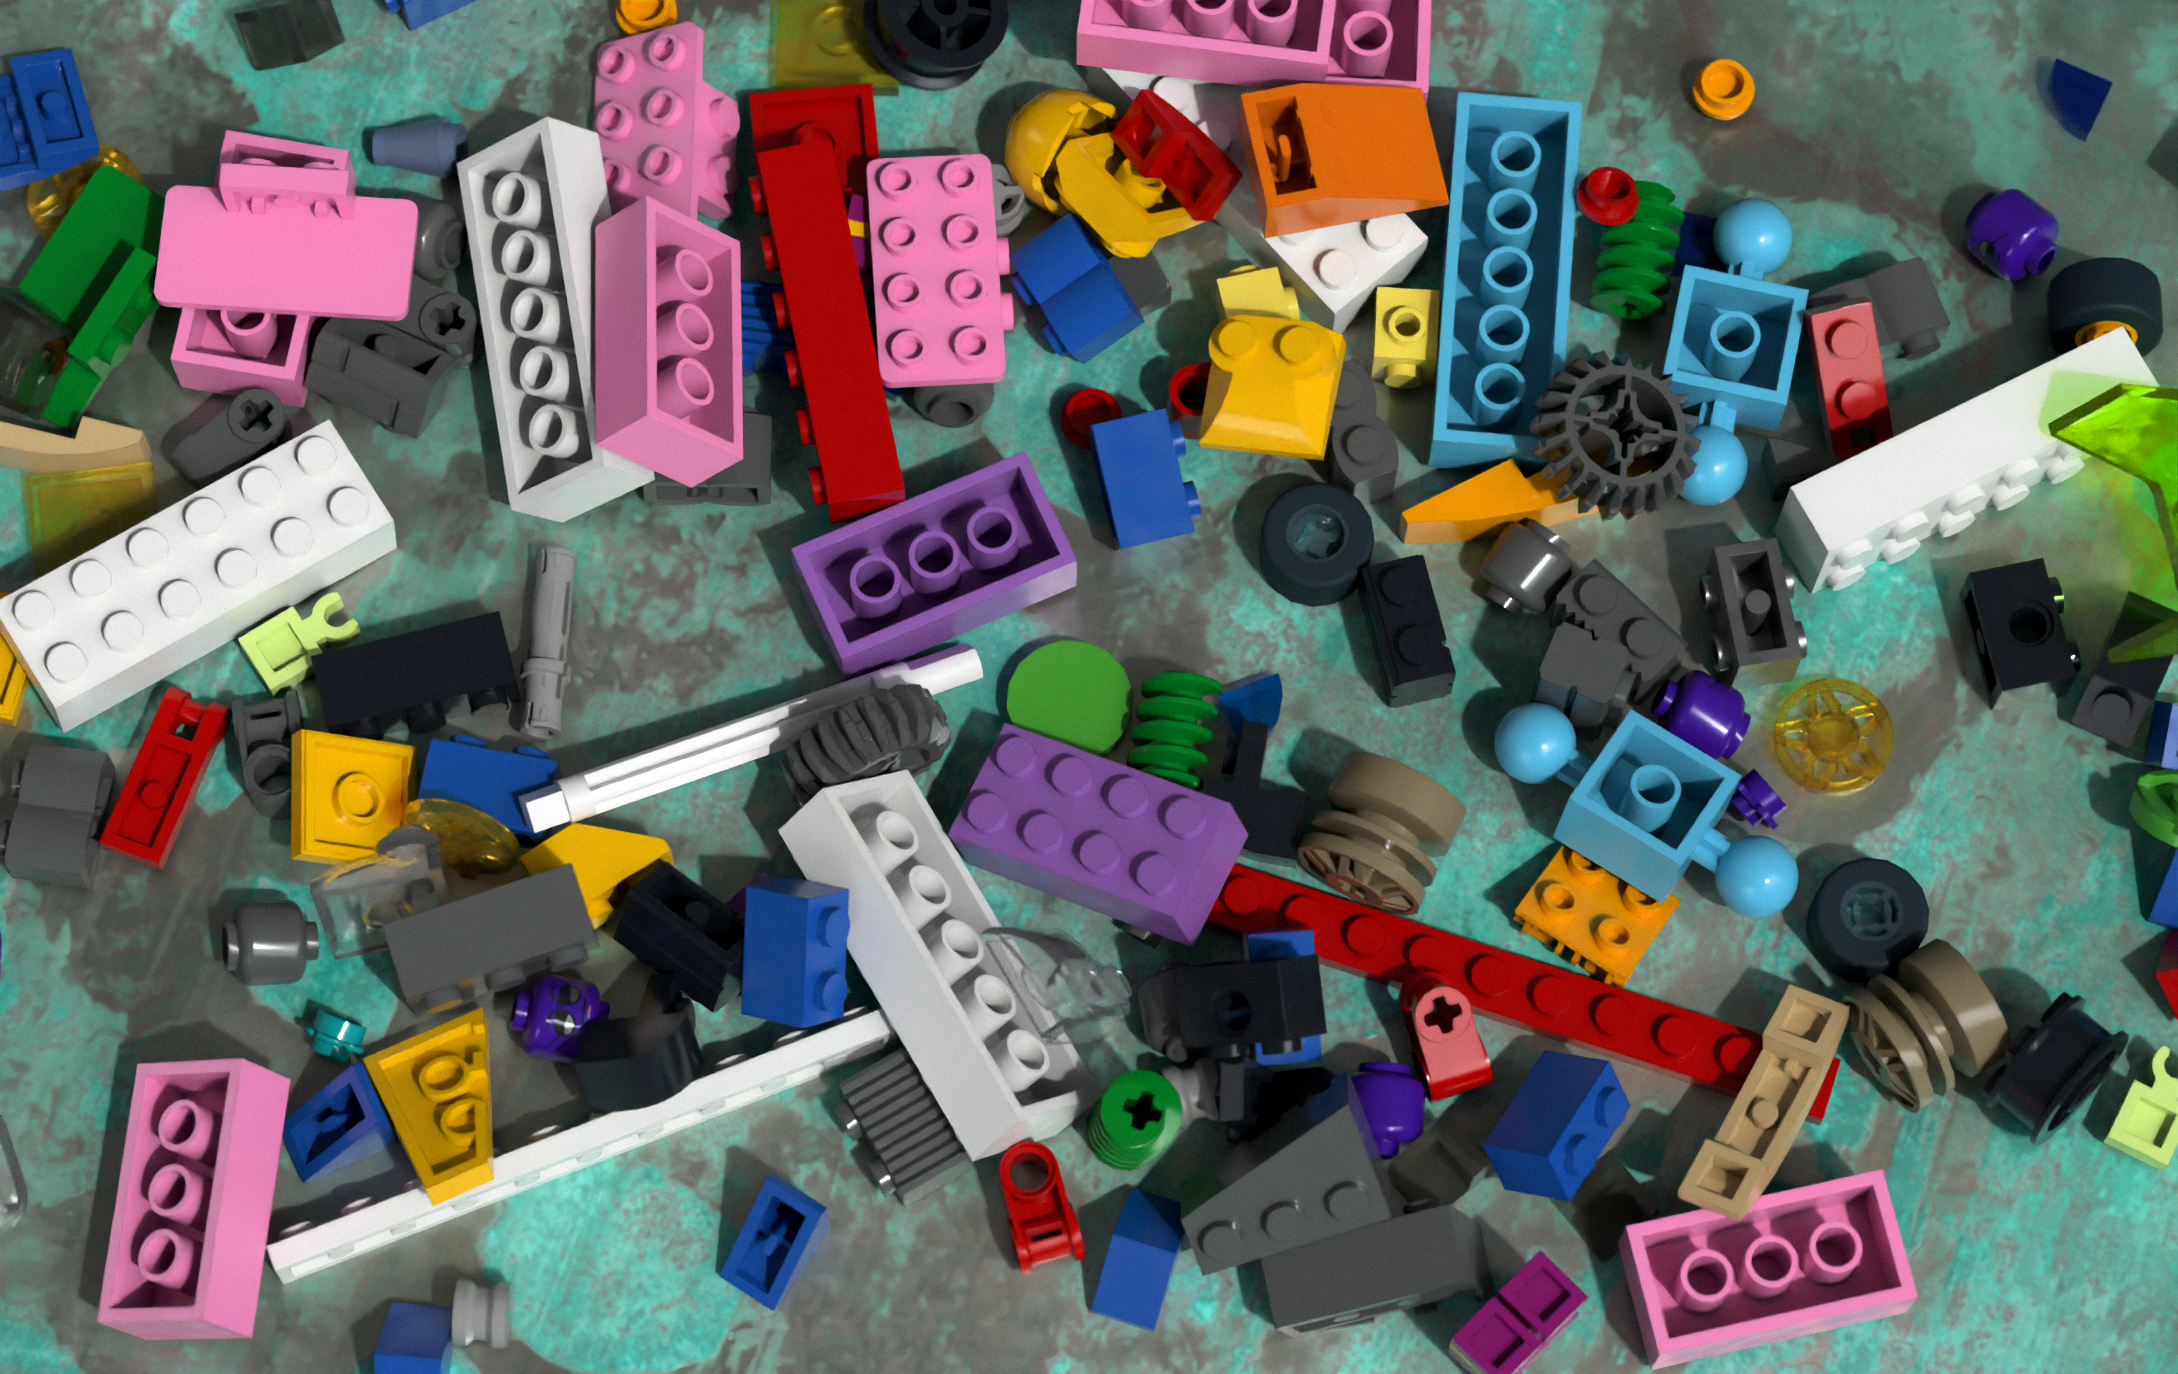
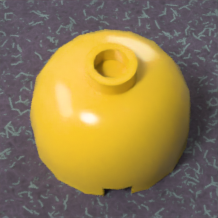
M1057 88L1038 94L1012 116L1007 126L1004 161L1013 183L1022 189L1026 198L1051 214L1065 216L1069 212L1075 214L1060 201V193L1055 186V178L1058 175L1056 158L1068 140L1113 132L1115 129L1114 120L1120 122L1122 119L1121 114L1111 103L1081 90Z

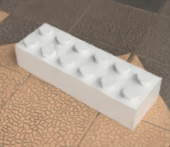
M1087 66V85L1101 99L1111 103L1122 117L1142 89L1151 90L1194 123L1236 165L1243 176L1220 207L1214 219L1262 269L1278 266L1283 288L1293 286L1299 309L1312 322L1342 334L1374 307L1377 287L1398 288L1424 266L1428 237L1405 213L1264 239L1238 129L1240 95L1266 89Z
M547 116L457 163L510 509L563 523L655 480L653 470L595 445V226L610 218L612 214L598 133Z
M2121 326L1790 487L1774 532L1811 594L1829 585L1833 591L1844 589L1865 575V567L1884 558L1888 564L1899 562L1920 548L1921 544L1919 541L1937 532H1940L1942 537L1954 535L1974 522L1976 519L1974 514L1992 505L1998 511L2007 509L2023 500L2030 493L2029 487L2049 478L2052 484L2062 482L2079 472L2085 465L2084 460L2102 451L2106 457H2112L2125 451L2138 441L2139 437L2137 434L2142 424L2151 417L2149 411L2159 395L2161 387L2125 328Z
M328 419L0 599V632L64 734L397 548L394 520L337 430Z
M908 769L822 788L778 830L790 850L796 865L801 869L807 881L849 889L848 916L850 919V930L847 937V949L856 962L860 974L866 979L886 1013L891 1027L898 1034L916 1064L924 1083L933 1093L953 1127L957 1139L964 1146L972 1161L1007 1151L1011 1146L1019 1142H1036L1056 1136L1102 1096V1093Z

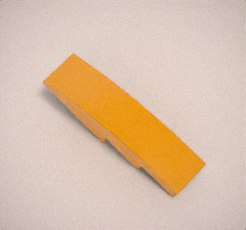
M1644 456L1639 461L1633 460V463L1627 467L1626 477H1641L1650 474L1655 458ZM1511 458L1401 512L1397 534L1403 544L1469 542L1498 537L1503 529L1512 523L1525 526L1529 519H1533L1544 527H1549L1597 513L1599 510L1595 504L1587 513L1578 514L1579 497L1571 493L1565 499H1557L1558 489L1562 485L1557 477L1541 479L1542 471L1525 479L1514 459Z

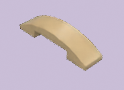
M82 416L75 439L0 421V465L17 470L55 476L108 475L149 465L152 456L151 448L142 430Z
M1789 984L1762 1034L1763 1049L1714 1140L1705 1139L1678 1189V1198L1738 1222L1748 1213L1775 1175L1812 1107L1850 1015L1849 1006Z

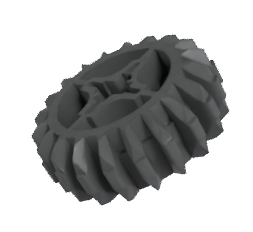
M1604 350L1594 353L1587 362L1580 357L1571 361L1565 367V372H1557L1547 382V391H1544L1536 399L1534 409L1539 414L1531 421L1528 431L1542 439H1539L1533 445L1531 456L1548 459L1549 464L1542 469L1541 479H1552L1554 477L1559 479L1562 485L1558 489L1557 499H1565L1571 493L1579 497L1578 514L1587 513L1595 504L1598 506L1602 522L1612 520L1619 512L1626 522L1636 520L1644 511L1647 514H1654L1665 506L1666 500H1673L1683 491V486L1685 485L1683 481L1687 480L1695 471L1697 464L1691 457L1699 451L1702 441L1689 433L1697 426L1699 416L1682 412L1681 408L1688 403L1689 393H1678L1674 396L1668 389L1672 383L1673 373L1664 374L1657 379L1651 374L1652 359L1642 360L1636 367H1633L1628 351L1618 353L1612 360L1609 359ZM1588 396H1604V404L1597 411H1590L1586 416L1575 414L1579 399ZM1644 456L1655 458L1650 474L1641 477H1626L1627 467L1633 463V460L1639 461Z
M897 684L889 690L880 688L872 695L864 698L859 696L856 701L844 707L839 706L837 711L829 716L819 718L815 726L802 731L799 739L790 743L780 761L781 771L786 781L785 786L793 801L798 802L802 808L822 788L907 769L911 776L915 778L917 775L929 771L931 763L941 759L952 741L950 737L951 731L945 721L947 716L938 700L934 701L929 690L922 688L919 684Z

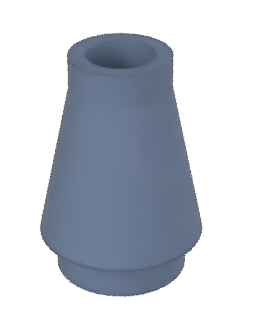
M448 117L391 129H376L372 140L373 160L376 166H391L448 179L451 173H458L457 163L468 158L467 132L462 123H451Z

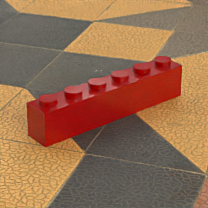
M827 139L758 152L759 175L748 177L755 214L767 212L771 233L760 234L767 272L779 270L783 290L772 292L778 329L791 328L795 349L784 351L790 387L803 386L807 405L805 408L796 409L802 446L815 445L819 466L808 468L814 505L827 504L831 525L863 519L905 501V488L832 141Z

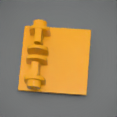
M1563 844L1515 909L1514 913L1516 914L1513 920L1523 925L1521 929L1523 934H1530L1549 947L1557 939L1559 942L1553 953L1560 956L1566 946L1576 951L1570 961L1572 965L1577 966L1582 957L1587 958L1583 967L1585 970L1603 980V983L1611 985L1613 982L1623 989L1636 970V965L1674 913L1681 900L1670 894L1664 904Z

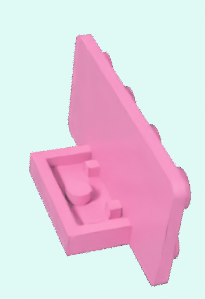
M691 21L603 44L597 52L593 132L599 135L612 216L646 195L697 221L698 212L713 221L734 216L735 190L738 186V173L736 169L737 133L740 128L738 102L702 80L704 31L700 26Z
M983 154L872 160L867 165V191L878 363L882 384L888 388L996 383L1001 381L1006 374L1004 331L1014 330L1012 293H1001L999 275L1010 274L1008 237L997 238L990 159Z
M259 158L244 159L240 164L221 163L219 188L176 185L167 191L154 294L158 303L165 307L400 321L409 312L419 221L418 208L413 201L408 199L356 196L349 171L340 170L338 167L328 163L312 162L305 164L303 168L280 167L271 161Z

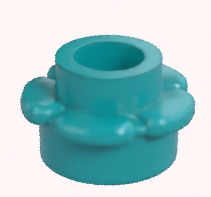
M319 1009L312 1027L308 1025L304 1027L305 1033L315 1036L310 1049L330 1058L347 1063L351 1052L363 1054L365 1051L361 1043L367 1028L342 1016Z

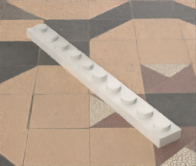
M868 1006L855 1008L845 1012L844 1017L835 1019L833 1021L835 1027L814 1035H810L808 1030L796 1031L778 1039L772 1045L774 1050L752 1059H749L748 1054L728 1057L711 1068L713 1074L691 1082L675 1096L656 1105L630 1111L592 1114L591 1112L589 1114V1122L565 1130L563 1125L542 1129L528 1137L527 1146L503 1154L502 1149H493L494 1180L432 1206L419 1178H416L403 1186L405 1193L379 1202L377 1197L358 1200L341 1210V1218L318 1227L315 1221H307L291 1226L278 1235L279 1242L266 1246L274 1270L284 1285L897 1047L896 1032L891 1027L883 1008L871 1012Z

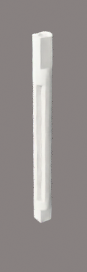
M963 643L908 663L899 662L555 781L554 785L518 797L526 825L536 833L565 822L573 823L787 749L791 742L799 739L802 731L815 726L819 718L829 716L837 711L839 706L844 707L856 701L859 696L864 698L872 695L880 688L889 690L897 684H919L922 688L928 689L931 695H935L983 678L982 665L976 649L967 643Z

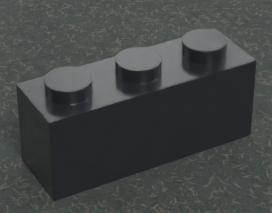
M499 611L311 656L326 725L329 733L382 741L384 735L406 729L416 734L432 732L445 726L447 719L472 714L474 718L497 716L506 712L509 709V704L522 701Z

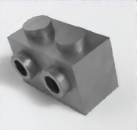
M1777 537L1714 547L1705 574H1699L1698 587L1704 612L1713 611L1718 633L1711 634V652L1716 671L1726 670L1729 686L1737 690L1791 682L1801 659L1807 657V642L1802 622L1794 620L1790 599L1794 598L1792 570L1788 561L1782 562Z

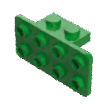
M104 165L94 172L0 313V392L60 429L68 430L77 424L113 368L117 367L129 353L133 339L147 317L153 314L160 306L154 294L165 198L112 166ZM64 336L69 342V348L67 349L69 358L64 369L47 378L41 376L50 373L54 369L56 354L52 350L38 344V342Z

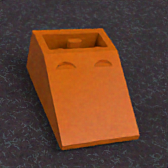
M1299 83L1240 95L1238 129L1264 239L1449 204L1422 88Z

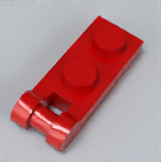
M1865 296L1804 310L1827 452L1829 455L1839 457L1840 463L1894 437L1872 303ZM1867 427L1870 443L1852 447L1849 431Z
M174 686L169 687L160 703L99 840L103 850L155 869L163 870L218 743L223 740L232 719L231 707L212 701L207 706L191 700L190 692ZM182 723L197 728L192 742L175 736L177 728Z

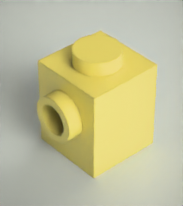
M1255 265L1243 266L1226 274L1225 278L1216 280L1215 306L1219 322L1234 315H1254L1300 320L1295 290L1293 286L1283 288L1278 266L1263 270Z
M1377 287L1373 313L1371 380H1383L1388 386L1400 389L1415 388L1422 383H1433L1437 363L1440 290Z

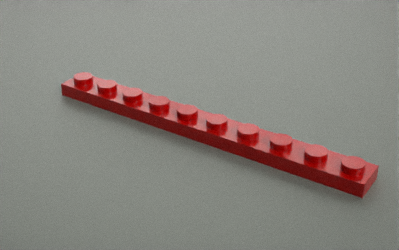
M1234 864L1204 924V927L1243 939V930L1308 925L1314 932L1315 954H1318V961L1321 965L1399 990L1406 979L1419 970L1432 969L1440 971L1467 997L1473 1014L1735 1099L1763 1049L1761 1033ZM1437 997V998H1435V999L1432 1000V1001H1436V1002H1437V1001L1440 1000L1442 997ZM1833 1057L1824 1081L1805 1119L1806 1122L1820 1126L1823 1121L1841 1059Z

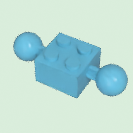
M1761 198L1738 200L1729 205L1720 214L1713 230V246L1718 259L1727 268V273L1685 264L1673 308L1660 377L1664 374L1673 373L1672 383L1668 389L1674 396L1678 393H1689L1688 403L1681 410L1684 413L1699 416L1697 426L1689 433L1702 441L1699 451L1691 457L1697 465L1694 473L1687 480L1683 481L1685 484L1683 486L1684 489L1679 494L1687 501L1697 505L1711 506L1723 503L1732 498L1745 482L1748 471V459L1742 443L1733 434L1735 423L1777 432L1787 405L1809 290L1763 281L1765 275L1777 270L1787 259L1792 247L1793 232L1786 214L1774 203Z
M1541 702L1521 704L1510 710L1501 719L1494 737V749L1499 764L1508 775L1527 784H1544L1558 778L1575 789L1568 799L1553 835V838L1662 904H1664L1693 860L1715 873V883L1721 899L1731 910L1742 916L1750 918L1769 917L1783 910L1793 899L1798 887V868L1793 855L1782 843L1773 838L1760 835L1747 836L1733 841L1714 829L1724 815L1742 777L1739 773L1632 709L1597 758L1576 746V734L1570 720L1562 711L1552 705Z

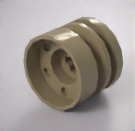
M1355 751L1345 754L1327 790L1326 799L1335 811L1323 810L1316 812L1311 824L1313 833L1304 836L1298 848V859L1319 880L1341 894L1364 905L1392 914L1405 916L1417 914L1426 895L1423 887L1431 886L1437 873V868L1429 857L1447 855L1465 818L1466 810L1460 800L1444 786L1422 772L1399 761L1367 752Z
M1938 938L1903 958L1897 964L1900 985L1891 977L1879 973L1867 983L1868 990L1857 987L1844 995L1840 1000V1003L1850 1007V1015L1846 1027L1862 1060L1889 1095L1904 1109L1913 1113H1917L1928 1106L1934 1100L1933 1093L1944 1096L1955 1087L1952 1066L1961 1074L1972 1078L2006 1057L2004 1054L2005 1050L2011 1043V1036L2005 1019L1978 973L1959 951L1947 941Z

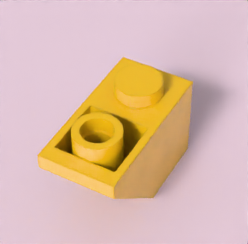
M575 822L519 857L525 877L572 863L594 929L608 921L615 912L613 907L625 900L630 889L662 862H668L674 866L671 848L663 838Z

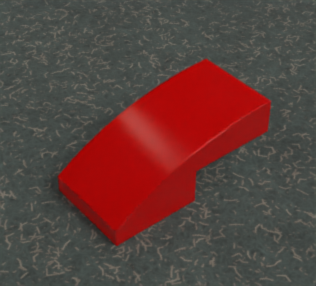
M1148 89L1140 91L1110 135L1142 177L1161 179L1194 221H1211L1243 176L1236 165L1203 131L1171 104Z

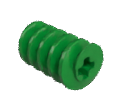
M1634 180L1639 197L1636 213L1631 220L1624 224L1606 225L1607 229L1602 232L1599 244L1602 251L1598 254L1595 264L1598 274L1593 277L1590 289L1593 297L1589 301L1592 307L1610 316L1625 319L1659 318L1665 315L1667 304L1656 296L1669 293L1672 284L1666 276L1660 273H1668L1674 270L1676 259L1672 254L1666 251L1678 248L1681 238L1677 232L1669 228L1682 226L1685 214L1681 209L1669 204L1675 200V195L1669 188L1659 183Z
M1175 670L1157 673L1145 678L1141 686V694L1145 700L1138 704L1136 718L1140 724L1133 728L1131 741L1135 748L1128 752L1126 765L1186 788L1202 791L1204 781L1188 773V769L1208 766L1209 757L1193 749V744H1208L1212 742L1214 733L1197 724L1198 720H1213L1217 718L1218 708L1202 701L1203 696L1221 695L1223 685L1217 680L1200 674Z
M1138 1069L1123 1073L1109 1084L1095 1103L1090 1115L1087 1116L1085 1133L1089 1148L1100 1162L1112 1169L1132 1171L1146 1167L1159 1157L1173 1141L1181 1127L1183 1108L1179 1093L1169 1080L1156 1072ZM1129 1112H1133L1138 1115L1137 1126L1141 1128V1130L1135 1129L1131 1126L1132 1115Z

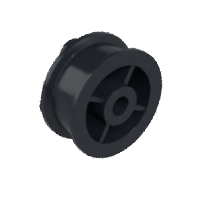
M865 0L862 8L861 23L868 49L882 70L908 86L927 91H942L962 85L979 71L985 60L1001 44L1007 30L1009 12L1007 0Z
M2066 991L2058 996L2046 1010L2040 1020L2043 1024L2038 1030L2029 1023L2014 1037L2004 1053L2012 1061L2009 1065L2004 1063L1999 1067L1981 1090V1093L1988 1098L1986 1104L1990 1109L1997 1110L2003 1106L2032 1130L2030 1142L2035 1146H2039L2051 1138L2079 1110L2107 1076L2129 1040V1035L2123 1030L2112 1035L2083 1011L2086 1003L2083 997L2080 995L2072 997Z

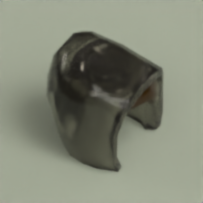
M0 286V405L38 420L48 407L55 388L72 357L67 352V349L77 335L72 327L42 302L18 288Z

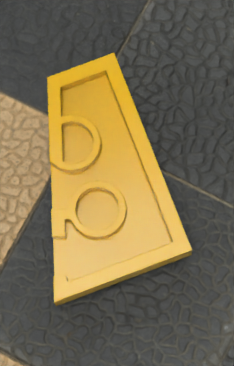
M483 1007L362 1059L368 1076L432 1206L494 1180L489 1023Z

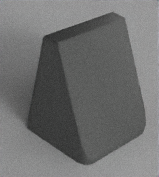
M1152 251L1142 258H1121L1114 255L1108 259L1114 273L1127 290L1142 317L1171 303V284Z
M1767 438L1761 455V462L1771 500H1786L1790 487L1839 464V457L1782 439Z

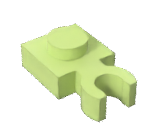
M338 592L329 593L320 598L313 608L312 615L303 621L292 606L238 638L242 649L273 697L314 674L311 656L322 654L321 649L328 644L332 646H345L352 643L360 635L361 631L355 619L347 621L339 627H333L327 623L332 613L344 607Z
M2162 1046L2148 1064L2147 1075L2151 1086L2149 1087L2136 1080L2130 1084L2103 1141L2162 1172L2168 1166L2178 1144V1079L2169 1076L2165 1070V1060L2171 1050L2166 1046Z

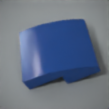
M71 48L10 58V74L0 75V192L45 179L99 153L98 139Z

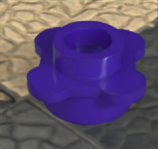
M1753 768L1739 781L1736 787L1738 791L1733 794L1730 801L1753 827L1764 819L1775 830L1778 825L1773 819L1784 811L1787 805Z

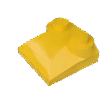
M1112 132L1068 140L1056 158L1058 175L1055 178V186L1060 193V201L1071 212L1082 216L1100 235V240L1104 247L1118 257H1145L1159 238L1206 222L1194 221L1161 179L1143 178L1110 137Z
M1234 315L1220 322L1211 333L1208 344L1212 363L1198 443L1200 447L1324 460L1347 346L1343 335L1322 327L1315 322L1306 320Z

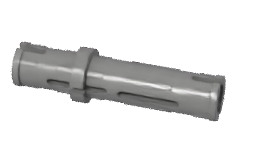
M547 547V551L541 548L536 553V580L532 603L530 643L527 660L521 663L520 678L525 681L520 733L526 737L538 740H550V737L556 739L561 736L564 689L571 682L572 668L567 664V648L570 635L572 594L577 554L572 550L561 547Z

